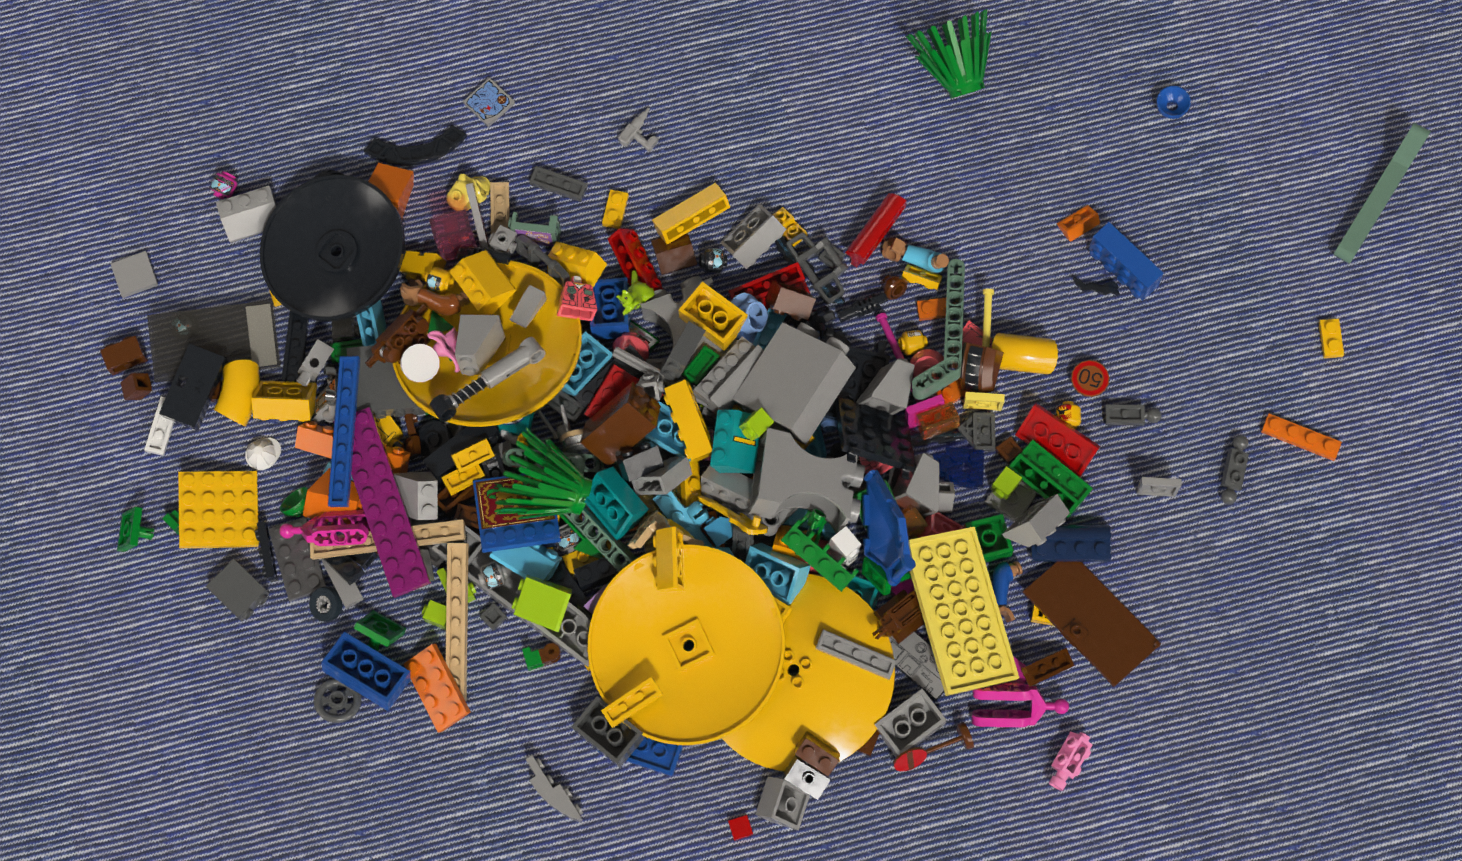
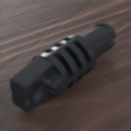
M460 247L457 252L459 260L484 250L490 253L496 263L508 265L511 259L510 252H497L492 248L487 249L485 247Z
M873 293L853 302L850 307L837 312V316L841 323L853 317L860 318L881 309L880 305L887 302L888 298L885 293L877 296Z

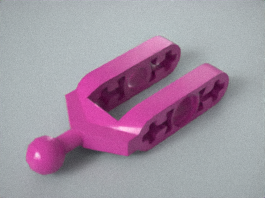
M364 510L325 512L321 516L314 517L298 527H293V525L286 523L280 527L279 533L286 539L291 538L294 534H302L307 543H314L317 546L363 544L369 535L368 529L370 528L368 522L363 519V517H366ZM348 518L352 523L346 524L342 519ZM336 532H342L345 537H338Z
M1001 683L975 689L972 696L978 700H1031L1030 711L977 709L972 711L971 723L979 727H1027L1028 725H1035L1045 713V710H1055L1058 714H1065L1069 710V703L1062 698L1057 699L1055 702H1045L1036 686L1029 687V685L1022 683Z

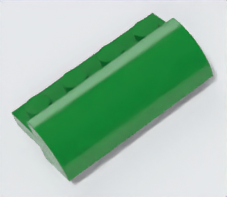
M1034 440L1028 444L1008 467L1021 476L1022 481L1044 499L1058 494L1070 512L1067 516L1068 518L1080 507L1081 503L1093 490L1090 485Z

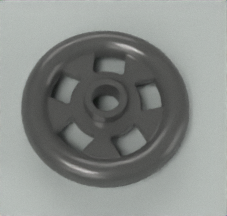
M334 678L322 683L314 695L316 712L321 718L332 723H341L351 719L356 715L361 706V694ZM338 686L346 687L345 692L337 691ZM327 689L332 692L328 698L323 696ZM348 696H353V704H347ZM336 699H341V702L338 704H336L334 701ZM327 703L329 707L332 708L328 712L325 711V709L323 708V706ZM345 708L346 713L337 714V710Z

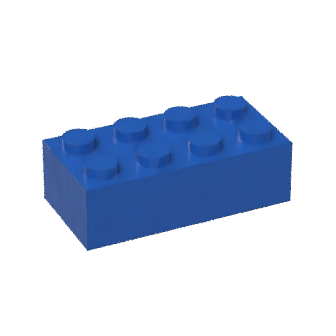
M1110 222L1093 236L1089 247L1090 255L1094 259L1101 261L1104 268L1108 272H1112L1122 285H1126L1134 297L1140 298L1143 301L1159 286L1164 273Z
M346 632L341 635L321 662L324 673L387 711L390 710L411 681L409 670Z

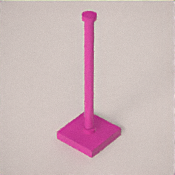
M878 314L876 320L880 322L896 359H905L889 326L887 314ZM942 394L927 400L915 399L916 404L905 408V418L909 429L943 417L944 399Z

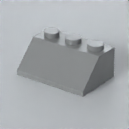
M270 186L216 202L229 242L233 243L263 233L271 213L277 206L275 195Z
M759 203L720 243L747 269L756 262L759 256L767 252L770 246L780 239L787 229Z
M1055 494L1030 506L1002 535L1004 538L1027 547L1034 544L1039 546L1047 541V536L1056 532V527L1066 521L1065 518L1070 512L1058 494Z
M921 689L874 725L888 748L897 757L902 752L918 746L943 727L947 720L924 690Z

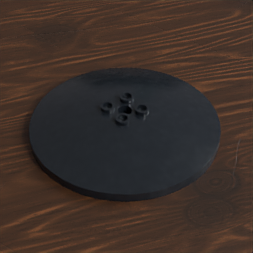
M328 175L307 181L292 190L280 201L265 225L260 244V265L264 280L273 296L284 307L301 317L315 321L331 322L356 316L376 304L394 283L400 271L405 251L403 223L393 202L379 188L368 181L348 175ZM341 248V254L334 256L335 249Z

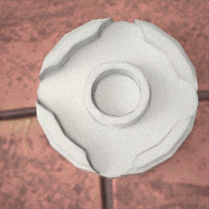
M415 344L403 352L400 359V367L409 380L426 382L437 374L439 357L432 347L425 344Z

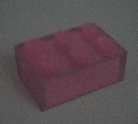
M466 209L429 219L435 243L443 259H455L460 247H477Z

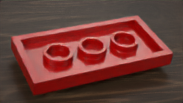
M1037 403L1034 404L1015 436L1027 444L1034 440L1078 477L1082 476L1101 447Z

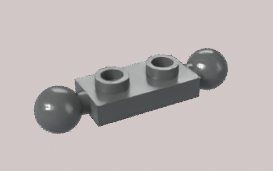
M1238 435L1233 439L1235 449H1228L1221 486L1227 487L1223 491L1221 499L1228 505L1235 503L1237 500L1235 491L1242 490L1249 454L1243 452L1249 443L1244 435Z

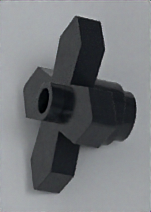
M827 306L812 310L808 320L802 318V321L791 318L794 327H798L801 322L819 331L820 338L822 330H826L825 323L836 319L834 311L829 310Z

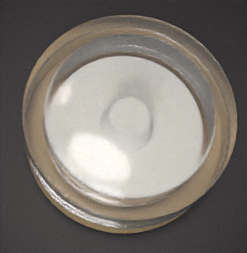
M584 429L572 430L561 436L562 452L594 455L580 443Z

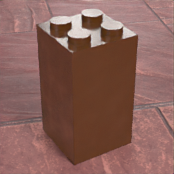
M631 382L586 421L580 443L609 467L617 460L616 456L620 455L623 450L631 449L656 428L661 406L656 399L646 394L642 387Z

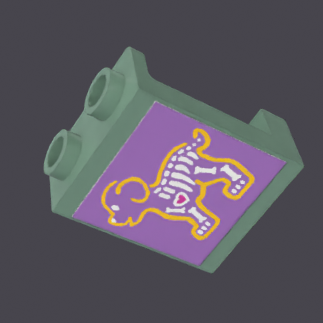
M513 212L512 217H509L508 228L516 232L517 237L524 234L538 245L551 247L554 246L556 241H560L561 227L558 216L550 215L549 226L521 223L517 212Z

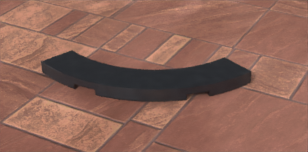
M451 125L434 141L424 145L397 147L374 138L364 150V153L373 159L387 164L399 166L420 165L447 155L467 138V134Z

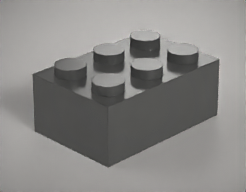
M596 696L571 727L578 735L621 768L644 740L645 736L642 735L643 732L628 720H624L612 728L601 711L608 704Z

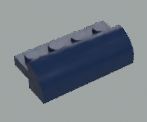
M1062 524L1056 527V532L1046 537V542L1039 546L1036 544L1031 546V562H1110L1111 530L1109 524Z

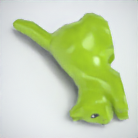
M633 270L631 286L628 291L622 290V295H617L616 297L620 300L622 306L625 307L622 312L625 316L634 309H639L641 307L640 304L651 299L655 293L653 288H650L646 283L638 282V275Z

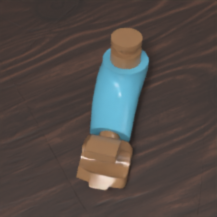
M891 237L882 246V256L886 259L898 262L901 256H903L902 261L932 273L942 272L949 263V259L945 254L910 244L906 248L907 243L897 237Z

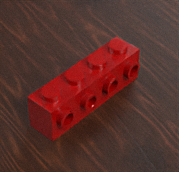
M619 228L607 238L630 286L632 271L635 270L638 275V282L646 283L654 291L663 289L661 281L658 279L654 267L650 263L634 229Z

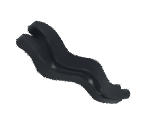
M1076 276L1073 278L1076 286L1083 292L1094 291L1102 295L1112 293L1116 296L1120 294L1117 290L1119 286L1114 281L1107 282L1104 285L1093 282L1085 284L1080 279L1078 280Z

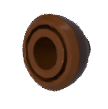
M887 275L882 281L884 293L889 300L901 297L908 285L907 280L901 276Z

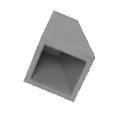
M460 315L455 357L462 374L467 376L480 375V372L486 368L505 339L499 315Z
M899 358L882 367L856 403L860 405L866 404L878 410H885L892 415L907 408L915 365L908 363L906 359Z
M927 453L914 457L916 468L914 472L909 473V480L899 476L892 491L898 506L920 519L935 514L939 510V462Z
M431 472L394 473L408 517L416 520L438 519L437 480Z

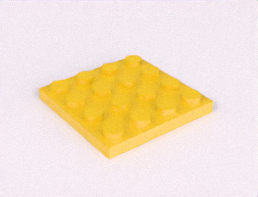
M257 471L178 472L179 548L259 546V541H257L255 530L258 529Z

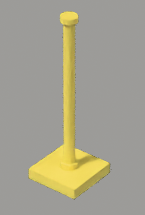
M983 289L984 318L982 346L990 348L992 295H994V290ZM966 392L963 400V409L1001 411L1005 394Z

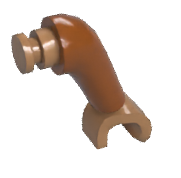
M419 279L415 280V286H408L406 283H402V287H400L401 296L405 304L409 306L424 304L428 309L446 316L459 313L461 307L470 303L464 291L460 292V295L453 293L440 295L423 288V284Z

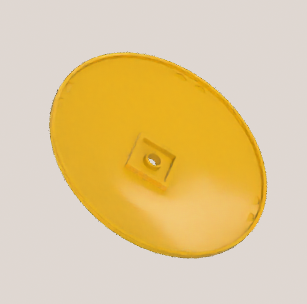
M510 261L508 265L497 263L516 291L493 314L500 317L505 339L485 369L518 349L522 341L528 337H534L546 353L540 362L528 364L493 388L485 387L484 391H479L477 395L471 396V399L465 400L464 404H459L454 417L445 422L470 427H486L509 423L543 407L568 382L579 360L582 346V327L580 318L573 319L557 316L563 286L550 275L535 267L516 261ZM454 279V285L451 291H447L445 294L440 295H447L450 293L460 295V292H463V290ZM425 284V285L423 286V288L429 290V289L427 288V285ZM531 285L545 292L547 300L527 328H524L510 321V318L524 292ZM471 301L468 305L461 307V311L455 315L446 316L437 313L450 323L457 332L460 315H486L478 312ZM406 304L401 314H405L409 309L416 311L421 304L417 306ZM430 309L422 315L429 324L432 313ZM430 339L427 345L433 348L437 341ZM439 357L437 374L426 382H414L406 377L398 362L393 363L397 379L408 397L418 407L435 418L438 417L430 408V402L436 396L441 394L449 396L452 393H457L459 388L463 389L465 384H471L472 380H477L478 376H480H467L462 374L461 371L456 373L453 361H450L448 357Z
M684 545L685 591L660 592L654 586V575H657V567H654L653 562L654 555H656V550L642 555L623 568L611 580L597 602L588 633V659L592 678L600 696L608 705L650 677L654 679L663 695L626 719L643 732V736L674 745H697L716 741L734 733L750 722L762 710L774 692L781 675L785 657V631L781 612L770 589L752 568L731 554L701 545ZM687 640L694 642V648L691 651H686L684 648V643Z
M808 574L805 585L793 602L788 605L792 611L783 622L785 631L784 664L774 692L762 710L741 729L722 738L734 751L744 758L763 767L778 771L786 770L795 756V747L806 732H809L840 753V761L854 754L876 732L877 728L874 724L885 717L894 690L895 667L891 678L887 680L815 649L821 632L824 629L894 659L889 637L881 636L877 640L875 637L878 634L875 636L872 634L877 630L879 619L874 615V610L869 604L848 587H845L841 592L826 578L813 574ZM791 665L799 667V673L796 676H791L788 672Z

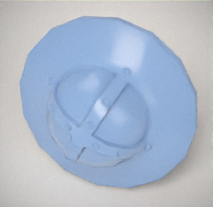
M740 293L732 299L731 303L748 314V317L736 338L739 340L743 336L750 343H753L757 333L761 332L766 326L768 320L767 309L751 294Z

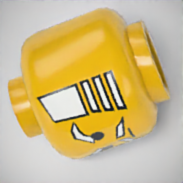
M920 330L903 332L898 339V344L901 352L910 356L924 350L928 345L926 335L923 336Z

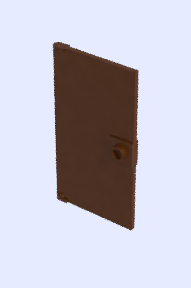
M1056 562L1022 592L1113 687L1121 682L1161 645L1150 631L1082 562Z

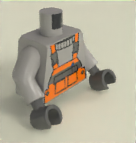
M325 364L324 375H330L327 378L328 386L315 400V412L312 419L318 424L322 420L328 423L335 421L338 379L335 376L336 369L333 364Z

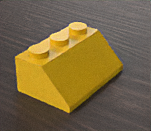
M557 241L548 254L552 260L559 262L568 272L570 282L572 277L579 276L582 278V284H588L592 287L595 286L607 266V263L596 252Z
M487 250L461 259L450 271L477 311L486 315H493L516 291Z
M701 282L678 310L681 320L685 323L690 321L706 330L703 336L723 351L737 337L748 317V314L704 282Z
M260 381L251 398L253 418L260 420L310 421L315 410L317 383L309 382L307 386H303L298 382Z
M677 527L656 530V535L653 536V545L656 547V555H654L653 562L654 567H657V575H654V586L660 592L685 591L683 531Z

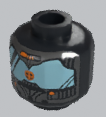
M706 248L703 253H700L699 266L706 273H720L723 270V266H727V255H724L723 251L719 248Z

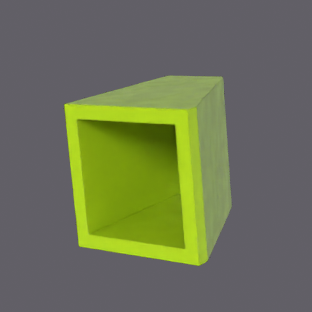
M527 575L525 579L521 578L518 587L521 593L519 598L515 597L512 609H515L513 615L559 632L572 589Z

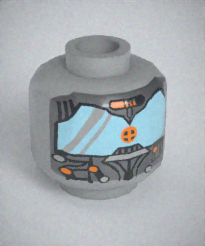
M568 524L559 527L561 542H556L559 550L568 551V554L576 551L573 548L582 539Z
M497 561L482 565L480 567L481 573L477 574L480 584H485L489 590L504 585L505 579H508L504 565Z

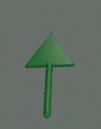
M432 311L428 333L431 331H441L443 333L453 328L450 323Z
M564 514L559 515L582 539L573 548L574 550L599 559L603 558L601 552L580 533Z

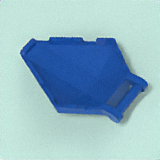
M871 470L863 478L867 482V495H862L863 525L868 528V539H863L864 555L883 568L886 572L887 581L891 586H897L901 578L916 566L912 558L906 519L878 470Z

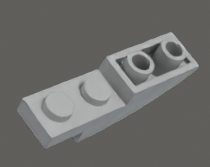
M531 755L526 758L527 763L536 775L529 781L539 795L564 816L577 822L583 821L580 816L583 812L577 803L575 805L572 804L570 798L573 796L568 788H562L560 784L553 788L552 786L555 783L549 774L545 776L542 769L545 767L539 757L535 759Z

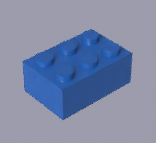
M627 278L601 279L593 287L597 312L593 320L590 321V329L594 339H614L622 336L623 333L631 332L630 313L625 316L622 314L625 307L622 306L620 300L616 297L617 295H622V290L628 291L629 284Z

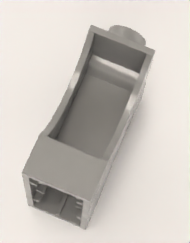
M695 276L683 281L680 284L683 299L681 302H675L671 294H667L664 289L654 291L655 294L651 299L640 304L644 321H649L662 327L671 337L674 348L687 323L679 318L678 310L701 282H704L714 290L712 278L702 281L700 276ZM702 336L685 369L704 345L720 355L719 362L736 344L737 338L723 351L706 337ZM681 374L678 380L683 381L686 379L683 378ZM690 383L691 387L696 388L695 385Z
M767 428L759 442L749 514L772 519L775 515L786 509L803 508L812 511L815 508L826 515V520L837 534L846 526L848 521L856 523L858 519L861 501L854 499L853 490L848 488L849 486L857 488L861 486L865 466L857 464V455L856 463L848 462L847 454L832 459L816 457L803 450L795 442L791 433Z

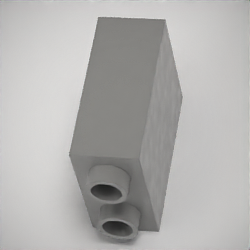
M782 322L733 397V400L744 412L751 414L762 407L774 421L770 427L791 433L793 439L806 445L856 367L846 356L850 350L849 347L840 340L829 337L825 343L818 340L820 334L805 323L801 322L797 329Z

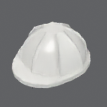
M262 438L253 441L245 452L247 464L256 470L270 468L279 458L281 446L273 438Z

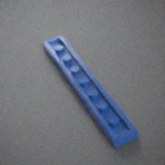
M340 356L328 496L329 507H349L360 370L359 356Z

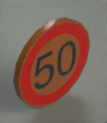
M1087 360L1075 366L1072 371L1071 382L1073 388L1079 394L1086 397H1095L1102 394L1108 387L1109 374L1103 364Z

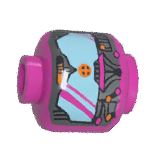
M224 171L216 173L210 185V189L214 191L213 195L222 200L224 197L231 198L238 185V182L235 180L236 177Z

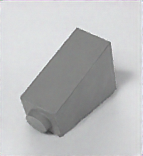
M687 456L668 458L663 461V468L633 480L632 484L637 495L668 494L692 475Z

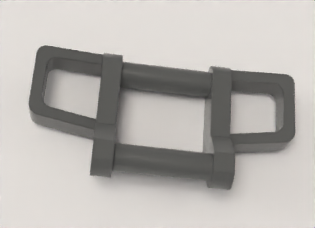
M800 233L789 240L786 247L795 259L794 261L799 263L812 282L814 290L818 292L826 304H831L844 295V289L838 277L848 269L846 263L843 264L831 247V242L827 237L814 245L805 233ZM802 239L811 249L798 256L792 244ZM824 249L837 268L819 280L806 261ZM834 281L839 293L828 298L821 288Z
M524 234L516 237V251L528 261L527 265L537 268L541 259L548 265V275L554 278L560 285L564 287L565 282L570 281L568 272L559 262L552 260L546 255L537 243Z

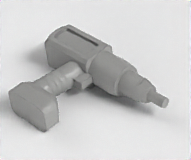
M649 108L641 112L638 117H635L618 136V141L621 145L628 147L632 140L635 139L648 152L652 151L659 138L651 136L649 140H646L641 135L643 131L640 130L644 124L643 121L648 115Z

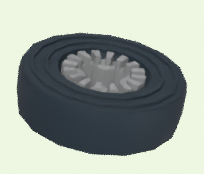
M321 587L311 594L309 608L314 618L319 621L329 622L340 615L342 600L334 588Z

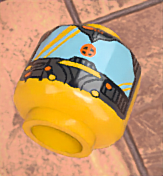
M434 267L426 273L425 282L429 290L445 294L453 288L454 277H452L450 271Z

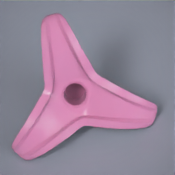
M454 327L445 335L441 331L429 332L428 338L437 341L433 346L437 355L450 358L455 365V372H459L460 368L455 357L458 332Z

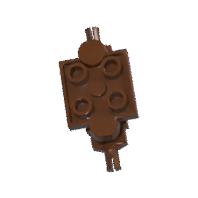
M422 304L416 311L409 309L405 314H401L376 339L377 343L371 348L372 356L365 364L369 368H372L377 361L382 363L398 362L400 364L403 352L410 346L415 344L427 345L430 342L426 335L429 323L422 317L428 310L427 306Z
M903 589L874 612V615L879 619L877 630L872 634L873 636L878 634L875 637L877 640L881 636H892L900 644L925 624L915 590L908 594Z

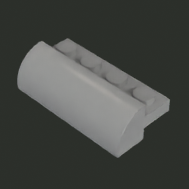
M742 336L696 386L693 393L708 404V408L715 414H717L718 410H731L736 404L733 397L764 350L759 345L754 346Z

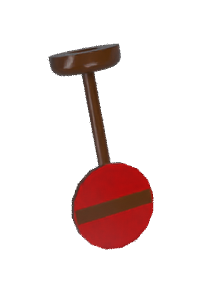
M961 722L957 725L958 737L927 749L915 747L902 752L893 762L895 770H912L924 762L927 754L961 741L965 749L974 748V742L968 727L964 722Z

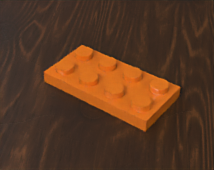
M431 644L403 664L410 671V678L438 733L443 732L471 713L437 644Z

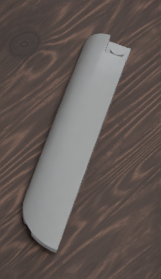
M465 525L466 540L448 543H469L468 580L514 614L515 609H512L515 597L519 598L521 590H518V587L523 577L505 567L508 579H505L504 585L490 590L486 588L485 584L481 585L477 575L481 573L480 567L496 560L489 557L492 552L482 553L480 536ZM447 543L435 544L431 551L447 562ZM568 602L559 632L518 617L587 667L589 666L588 633L590 620L570 602Z

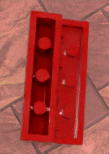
M893 193L887 194L845 252V254L851 257V264L857 268L860 263L863 265L866 263L906 208V199Z
M797 262L728 291L730 301H732L740 293H749L758 302H761L768 311L770 305L765 302L772 280L805 290L809 293L810 291L800 265Z

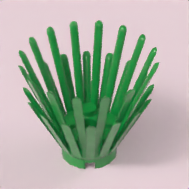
M988 9L983 10L980 14V34L979 12L977 11L971 16V39L967 16L964 15L962 19H958L961 43L957 42L952 21L948 20L947 24H943L942 28L948 43L946 48L935 26H931V29H928L927 32L936 50H933L927 38L920 30L915 35L922 46L912 34L905 35L920 54L914 57L948 91L950 99L986 88L983 80L992 31L986 32Z
M526 427V431L532 437L522 431V435L532 446L555 464L520 441H516V445L524 450V455L543 466L544 470L515 455H510V460L522 465L519 467V472L535 479L509 471H504L503 475L537 486L538 488L517 483L513 484L512 488L499 487V492L534 498H507L506 500H497L495 504L534 507H509L496 509L494 512H497L496 514L517 513L518 515H526L519 517V520L568 513L580 515L586 505L585 499L589 497L592 479L584 476L550 439H545L546 445Z

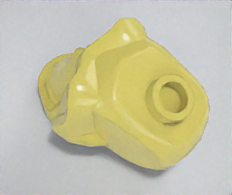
M459 174L458 180L446 196L448 205L459 213H464L471 209L466 184L473 182L478 202H484L487 198L486 196L490 193V181L486 177L470 178L466 174Z

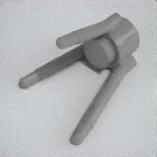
M563 404L560 405L564 424L557 427L558 431L554 430L540 409L536 410L552 433L554 440L559 439L561 443V436L566 432L572 431Z

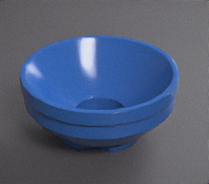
M1168 86L1158 94L1156 105L1163 116L1177 119L1187 113L1191 105V99L1183 88ZM1173 102L1177 105V109L1171 111L1167 108V104Z

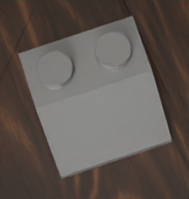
M767 777L755 815L767 821L799 831L810 795L784 779Z

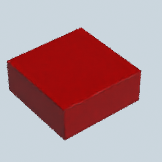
M747 815L728 821L734 841L753 835Z

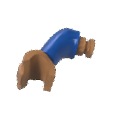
M1014 561L1013 564H1008L1007 562L998 564L992 575V587L1000 614L1005 617L1007 623L1015 620L1012 611L1005 606L1007 605L1010 582L1013 581V577L1021 575L1023 572L1018 561Z

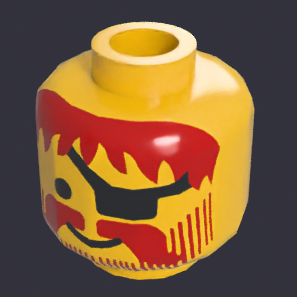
M1065 401L1062 403L1063 405L1056 408V417L1076 429L1081 424V408L1075 405L1073 401Z

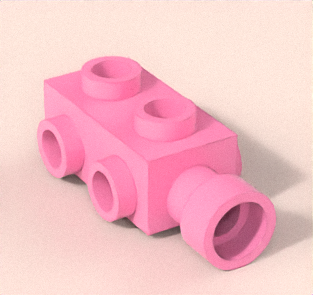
M1070 731L1051 765L1057 770L1056 775L1052 776L1049 781L1052 787L1063 791L1067 784V778L1074 779L1075 776L1080 774V766L1084 759H1087L1091 754L1092 744L1089 742L1090 737L1082 732L1077 734Z

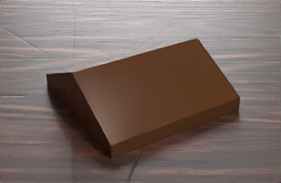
M688 233L669 244H666L662 238L651 241L661 275L697 265Z

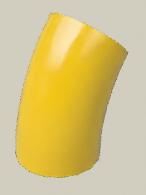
M997 333L994 337L992 348L1004 352L1000 365L1001 370L1037 374H1051L1054 371L1058 359V348L1055 340L1006 333Z
M235 360L224 366L222 388L214 407L215 411L245 427L253 413L251 398L260 380L259 365L251 360Z

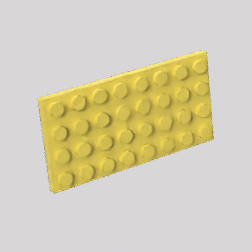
M975 527L910 539L912 558L916 564L915 568L910 571L945 696L1019 679Z

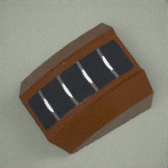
M964 342L960 376L962 390L975 393L992 392L995 388L1004 352Z

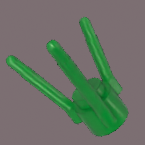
M814 508L812 511H807L801 519L802 523L800 526L808 520L807 525L810 527L806 533L807 536L813 529L819 527L814 541L818 545L827 520L826 515L822 511Z

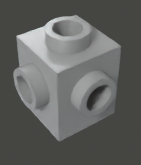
M500 225L496 233L493 232L489 238L490 248L497 252H510L513 254L517 247V233Z
M646 373L640 377L638 384H636L657 401L661 399L663 392H665L664 380L660 379V374Z

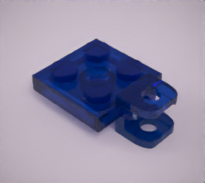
M946 447L945 454H931L934 460L939 462V478L944 477V482H953L954 487L983 488L984 450ZM963 463L969 468L966 472L959 468Z

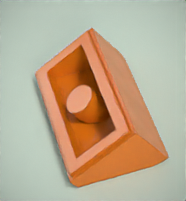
M1086 205L1058 222L1057 226L1071 242L1099 225L1100 219L1098 213L1089 205Z

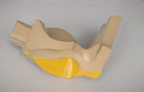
M657 510L638 527L628 546L632 549L641 548L649 538L656 535V530L668 527H677L683 531L684 545L704 546V542L695 539L682 526L671 519L665 518Z

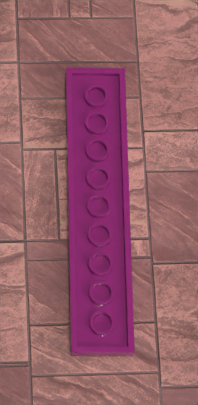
M370 407L356 412L351 475L392 596L396 598L431 584V580Z

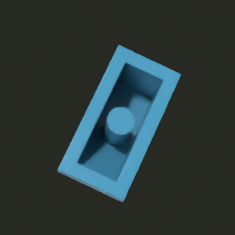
M713 516L705 522L706 527L703 530L715 547L720 546L733 537L735 524L730 523L729 518L719 517L716 519Z

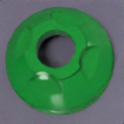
M302 487L292 492L282 502L280 511L285 516H302L308 488Z

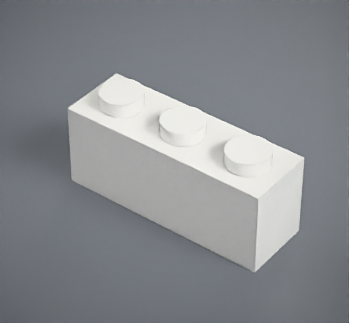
M845 526L830 539V548L827 551L837 562L844 557L846 560L841 565L844 566L846 564L849 566L856 560L860 552L861 543Z

